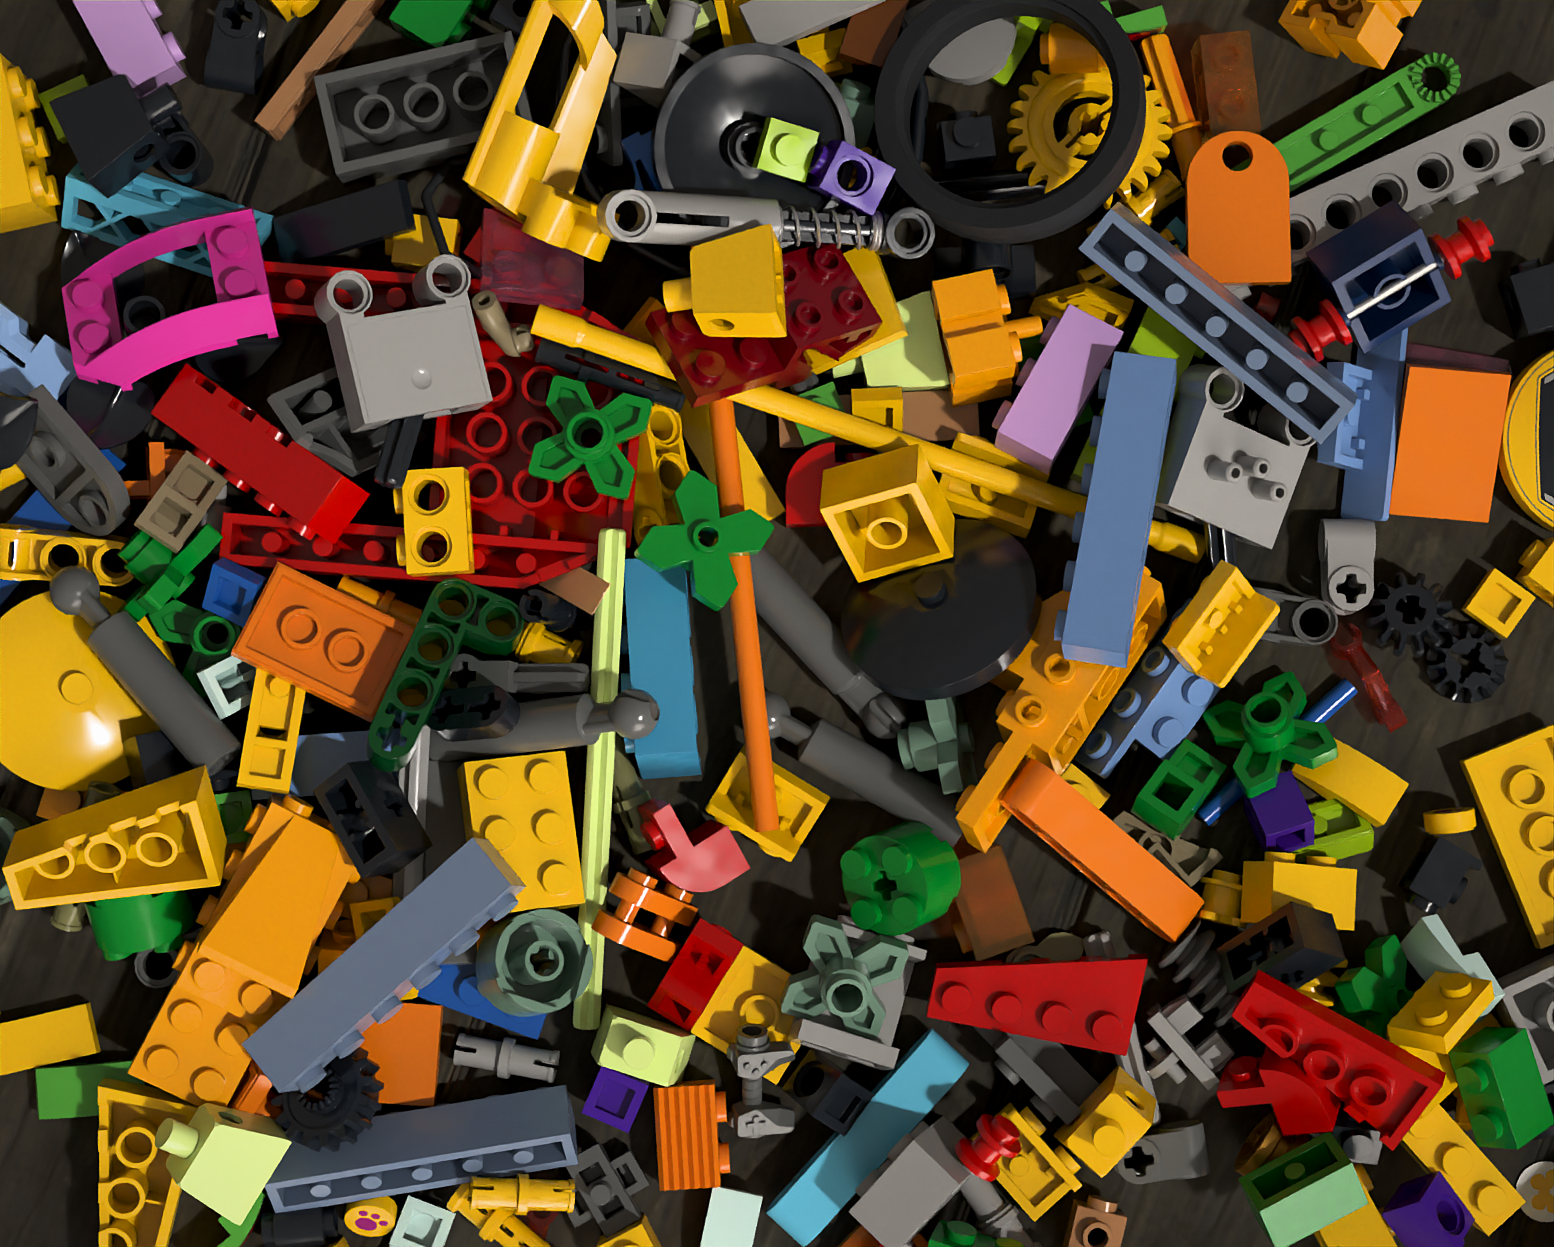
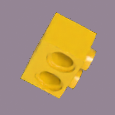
M464 467L408 470L403 487L401 489H393L396 514L404 515L405 535H397L396 538L399 566L406 565L407 574L412 577L475 573L469 471ZM429 484H440L445 493L443 503L435 510H423L419 503L421 490ZM431 535H443L447 541L445 556L437 562H427L422 555L423 542Z

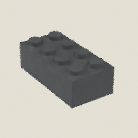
M507 31L313 76L335 173L344 186L443 164L450 157L472 154L516 46L512 32ZM524 84L515 107L516 115L534 122L526 84Z

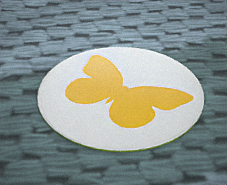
M1537 1162L1526 1168L1517 1181L1516 1191L1526 1201L1520 1208L1527 1216L1536 1221L1553 1222L1554 1162Z

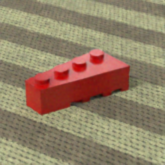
M187 363L151 411L152 415L196 446L192 451L193 455L215 470L220 465L224 466L226 471L222 476L246 493L251 488L257 490L258 493L254 497L257 503L278 517L283 510L290 514L285 523L310 541L317 533L335 544L370 495L320 457L297 444L291 436Z

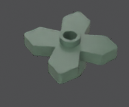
M961 694L945 699L925 700L929 719L910 722L908 728L900 729L897 732L898 748L904 768L906 770L916 768L918 772L938 769L944 795L965 791L971 784L977 786V774L971 753L975 752L974 735L970 722H965Z
M812 915L802 943L804 951L815 965V968L788 977L780 999L781 1011L795 1017L810 1020L825 1010H829L831 1013L842 1018L848 1033L871 1040L876 1039L885 1019L886 1010L885 1005L873 987L901 977L909 956L907 943L879 934L852 951L841 922L820 915Z

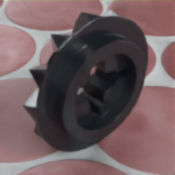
M1469 623L1453 625L1449 632H1440L1441 646L1437 649L1429 647L1426 657L1427 674L1434 688L1445 698L1458 703H1475L1492 697V694L1498 687L1505 682L1504 675L1509 662L1505 656L1502 641L1491 633L1487 627ZM1477 645L1474 661L1481 665L1480 668L1484 669L1485 673L1468 672L1458 682L1461 677L1462 665L1456 662V658L1449 654L1467 655Z

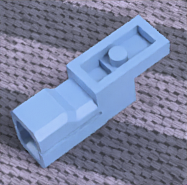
M0 301V345L25 363V366H23L0 348V391L12 396L25 397L43 384L67 411L66 399L68 389L73 379L77 376L72 352L46 334L38 344L29 337L28 322Z

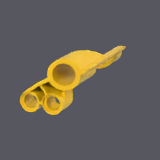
M534 0L462 180L469 184L468 187L486 202L512 219L522 223L521 231L554 246L566 248L592 260L602 262L611 239L601 231L597 223L596 213L598 204L573 194L617 55L603 34L604 17L597 0ZM554 14L567 26L577 43L580 53L552 122L546 128L516 115L515 107L551 17ZM615 212V221L618 223L620 214Z

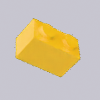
M1265 852L1264 861L1243 862L1240 922L1256 924L1292 901L1331 913L1337 930L1354 931L1357 869L1337 868V858L1306 856V864L1295 863L1296 854L1283 852Z

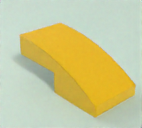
M1335 738L1334 740L1338 748V757L1315 769H1310L1296 763L1291 765L1288 771L1291 770L1297 779L1327 800L1336 798L1375 827L1385 824L1409 785L1379 763Z

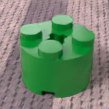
M903 822L860 840L851 850L846 851L842 855L840 864L843 871V889L851 908L852 920L859 928L864 930L871 929L888 936L902 935L943 916L950 909L948 907L952 899L958 896L961 887L960 865L950 844L946 840L941 842L930 832L933 828L920 822Z
M190 890L84 902L96 945L102 950L104 959L108 961L121 960L132 953L153 949L156 953L173 951L184 943L182 935L193 926L197 918Z

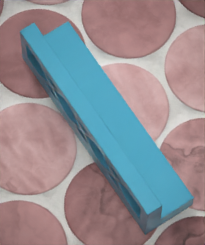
M77 163L65 179L61 227L72 231L78 230L121 247L140 237V235L132 233L122 220L129 215L141 219L151 232L189 218L243 208L245 206L143 172L115 195L107 199L87 181L79 163ZM79 199L94 203L104 218L95 221L77 215ZM254 210L262 247L272 233V218L274 216ZM206 242L197 244L196 246L199 249L193 252L178 249L154 257L213 277Z

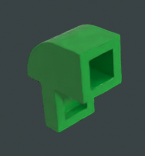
M1185 738L1169 760L1164 759L1143 787L1134 802L1131 813L1172 841H1175L1191 822L1198 808L1223 776L1227 766Z

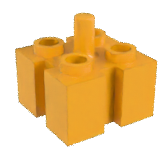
M1289 0L1278 22L1306 52L1335 59L1338 58L1340 52H1343L1352 63L1384 70L1403 36L1397 28L1400 19L1407 16L1413 17L1422 0Z
M993 269L932 281L931 297L950 382L948 391L952 408L1011 396L1012 379L1019 376L1018 362L1022 361L1019 339L1043 333L1040 316L1034 315L1007 321L1006 315L1011 313L1005 284L996 285Z

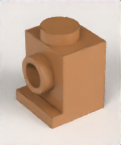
M1088 1195L1087 1202L1073 1199L1062 1247H1121L1127 1216L1122 1210L1117 1209L1118 1202L1097 1195ZM1095 1228H1101L1106 1232L1105 1240L1099 1245H1093L1088 1242V1234Z

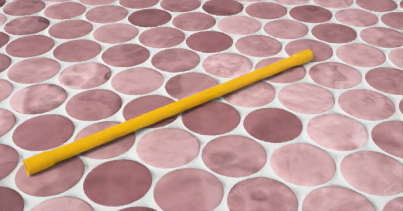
M539 304L531 326V334L571 348H582L676 381L658 347L589 324L580 317ZM767 385L726 397V399L882 453L919 443L931 470L1075 519L1076 512H1085L1088 499L1086 496ZM1152 520L1148 545L1157 551L1195 564L1201 560L1206 549L1205 535L1169 522Z

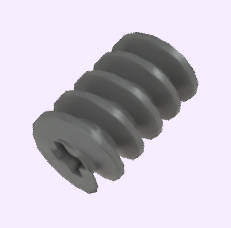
M1201 919L1186 928L1176 944L1170 943L1158 962V966L1163 968L1176 963L1178 968L1172 977L1173 982L1177 983L1189 977L1192 983L1186 992L1187 997L1191 998L1203 992L1206 997L1199 1008L1202 1013L1217 1007L1220 1012L1213 1024L1218 1028L1231 1022L1235 1030L1242 1026L1231 1016L1235 1004L1240 997L1229 995L1217 953V948L1225 943H1219L1210 947L1216 933L1210 928L1196 932L1201 924Z

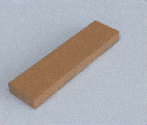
M346 0L254 120L266 134L276 141L283 138L317 93L313 76L331 73L336 69L388 0Z
M948 390L902 392L903 433L931 443L953 442L957 433L980 436L978 403L952 408ZM839 395L845 412L851 414V395ZM778 417L780 450L808 449L830 442H835V447L862 446L835 436L804 448L795 423Z

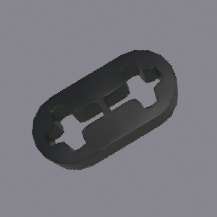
M490 685L448 689L441 691L427 726L444 740L451 742L499 738L511 732L517 725L520 718V706L511 695L499 686ZM483 714H490L489 719Z

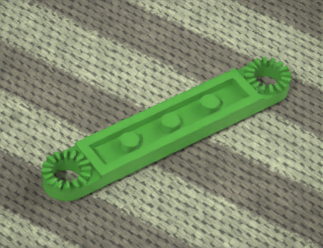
M1433 52L1432 54L1424 55L1274 143L1273 145L1279 150L1287 165L1289 194L1448 101L1456 93L1460 85L1461 74L1459 73L1458 64L1456 65L1452 57L1449 58L1444 53L1437 54ZM1427 67L1440 69L1446 76L1447 83L1445 89L1432 93L1433 91L1431 90L1427 91V88H1424V84L1421 82L1423 69ZM1250 158L1230 170H1245L1250 164Z

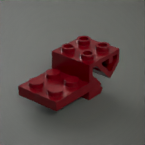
M821 243L819 248L813 245L782 254L786 337H709L702 333L692 309L668 312L666 308L650 312L645 325L691 408L767 384L770 387L782 389L804 382L813 375V367L811 365L813 361L806 350L815 348L819 350L820 354L824 353L839 361L840 357L875 335L883 321L840 248H836V244Z

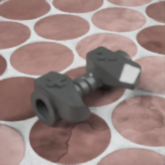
M755 1023L744 1024L737 1029L735 1043L727 1048V1058L731 1060L738 1076L743 1078L742 1101L731 1106V1112L727 1114V1123L735 1129L739 1137L760 1138L765 1135L789 1133L794 1129V1110L792 1107L762 1101V1077L779 1065L795 1060L792 1046L785 1041L770 1042L768 1030L763 1025Z

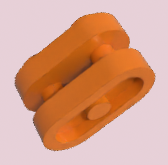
M633 867L630 868L627 875L617 872L608 891L621 898V901L615 913L599 909L591 929L619 944L668 963H673L681 944L670 938L669 935L675 922L691 926L699 909L690 903L694 894L666 882L664 889L655 887L658 879ZM639 908L657 914L651 928L634 922Z

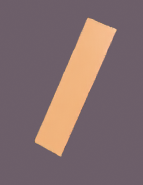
M578 567L570 572L539 583V585L593 615L608 590L610 583Z

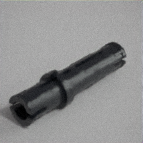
M545 338L541 339L534 360L536 363H543L578 376L577 381L584 382V384H587V381L590 380L627 394L649 399L652 403L673 409L680 413L686 398L677 381L582 348H571ZM569 354L608 368L609 371L604 372L567 359L565 355ZM620 372L657 385L660 389L655 390L618 377L616 373Z

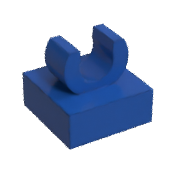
M223 557L213 563L202 608L244 627L268 579Z

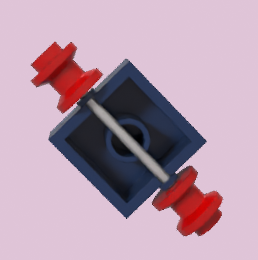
M1393 199L1306 252L1326 299L1319 302L1320 314L1311 320L1305 321L1299 316L1291 319L1293 331L1289 332L1287 337L1317 362L1324 359L1323 347L1335 340L1344 346L1354 342L1365 354L1451 302V297L1440 271L1443 269L1452 280H1455L1462 276L1461 264L1474 257L1482 263L1491 258L1489 247L1494 245L1490 231L1481 219L1477 218L1472 221L1468 216L1462 215L1456 219V232L1446 238L1434 232L1427 237V242L1422 228Z

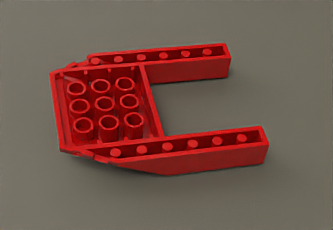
M264 261L276 321L326 325L316 313L314 298L317 291L331 277L344 270L358 272L370 283L373 299L370 307L363 313L364 317L423 308L416 300L412 290V282L416 274ZM432 275L435 287L439 291L450 293L448 279L445 276ZM471 278V284L467 293L493 401L478 410L436 418L432 468L464 467L469 471L475 573L421 577L408 575L406 565L399 566L396 552L397 535H405L404 527L349 523L336 543L333 544L317 533L311 541L289 527L285 523L288 518L225 512H223L221 531L223 538L220 542L219 560L224 557L250 569L274 570L277 562H280L300 573L428 584H438L445 579L456 578L478 587L527 589L597 561L599 531L603 528L625 530L626 549L630 548L640 435L617 445L636 471L630 496L627 500L598 494L585 464L560 483L533 477L529 473L528 468L535 444L563 431V427L546 405L552 379L558 375L577 380L578 376L543 363L534 362L542 337L534 334L535 347L532 351L520 353L521 357L506 355L483 329L473 309L472 299L481 291L489 290L494 292L512 328L520 324H526L531 329L538 306L543 304L580 317L589 324L641 342L643 341L629 332L618 328L596 312L590 311L551 285L520 282L488 284L480 279ZM334 288L333 297L335 302L344 309L352 310L353 300L351 295L341 288ZM569 354L565 355L567 359L604 372L609 371L606 367ZM620 372L616 373L618 377L645 386V381ZM590 380L585 384L597 410H601L624 393ZM595 430L587 431L582 437V443L587 448H592L601 441L600 433ZM433 483L430 485L428 511L437 509L444 501L445 493L440 484ZM431 535L423 542L422 555L427 562H437L445 556L447 541L443 535Z

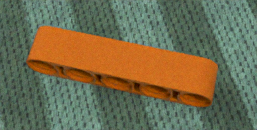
M1029 758L999 800L1002 806L1143 925L1164 940L1176 944L1204 904V900L1063 778L1041 762Z

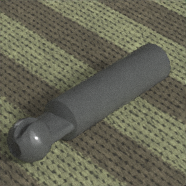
M764 547L756 555H750L756 612L834 695L838 694L861 718L869 733L876 738L884 740L897 738L898 730L908 728L911 721V708L907 700L880 690L862 675L846 649L841 629Z
M73 565L64 567L56 572L50 583V597L54 606L66 615L81 616L92 629L87 641L88 646L195 769L206 765L210 777L228 765L238 755L243 745L127 611L111 614L99 600L100 587L95 574L85 567Z
M635 688L624 690L613 701L597 703L590 694L519 702L520 718L517 725L511 732L499 738L451 742L444 740L431 729L429 757L433 761L447 762L592 745L599 740L601 733L615 731L622 737L634 740L648 736L656 727L659 721L660 709L652 695L647 691ZM483 714L489 719L490 714Z
M765 691L770 739L780 736L796 745L798 749V762L905 822L914 821L928 825L933 828L930 832L941 842L946 840L952 848L955 846L963 833L955 818L959 813L956 811V805L961 797L956 793L944 795L942 786L914 769L906 770L898 760L823 718L808 726L791 716L790 708L781 695Z

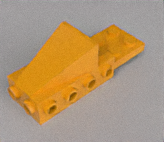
M1144 566L1126 668L1064 659L1062 642L1054 641L1058 610H1068L1071 593L1062 590L1042 602L1036 629L1024 650L1003 672L989 681L1007 692L996 709V716H998L996 723L1004 743L998 742L989 753L984 765L987 771L978 785L971 784L962 793L956 805V811L959 813L955 817L967 842L984 854L1012 815L1002 806L999 800L1028 759H1035L1053 770L1060 777L1062 776L1168 617L1162 583L1150 577L1151 572L1146 566Z
M273 793L266 806L257 803L244 828V831L251 835L242 852L233 849L230 853L222 877L226 879V882L218 897L209 894L195 921L203 926L194 943L185 940L171 967L178 971L177 978L129 1066L128 1074L198 1107L205 1103L227 1107L252 1059L242 1043L297 995L296 992L302 974L308 976L320 954L321 948L316 946L315 943L323 927L332 930L343 911L345 902L338 900L347 882L356 885L361 877L330 821L312 813L314 807L311 804L291 794H286L284 798H281Z

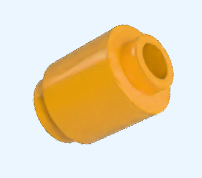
M1051 23L1049 33L1041 34L1040 60L1041 64H1049L1051 74L1101 73L1102 68H1108L1097 49L1073 29L1060 23Z

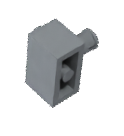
M670 0V7L661 37L626 32L622 49L616 58V71L613 82L657 109L667 89L678 75L690 64L702 57V55L690 48L698 14L701 12L702 7L690 0Z

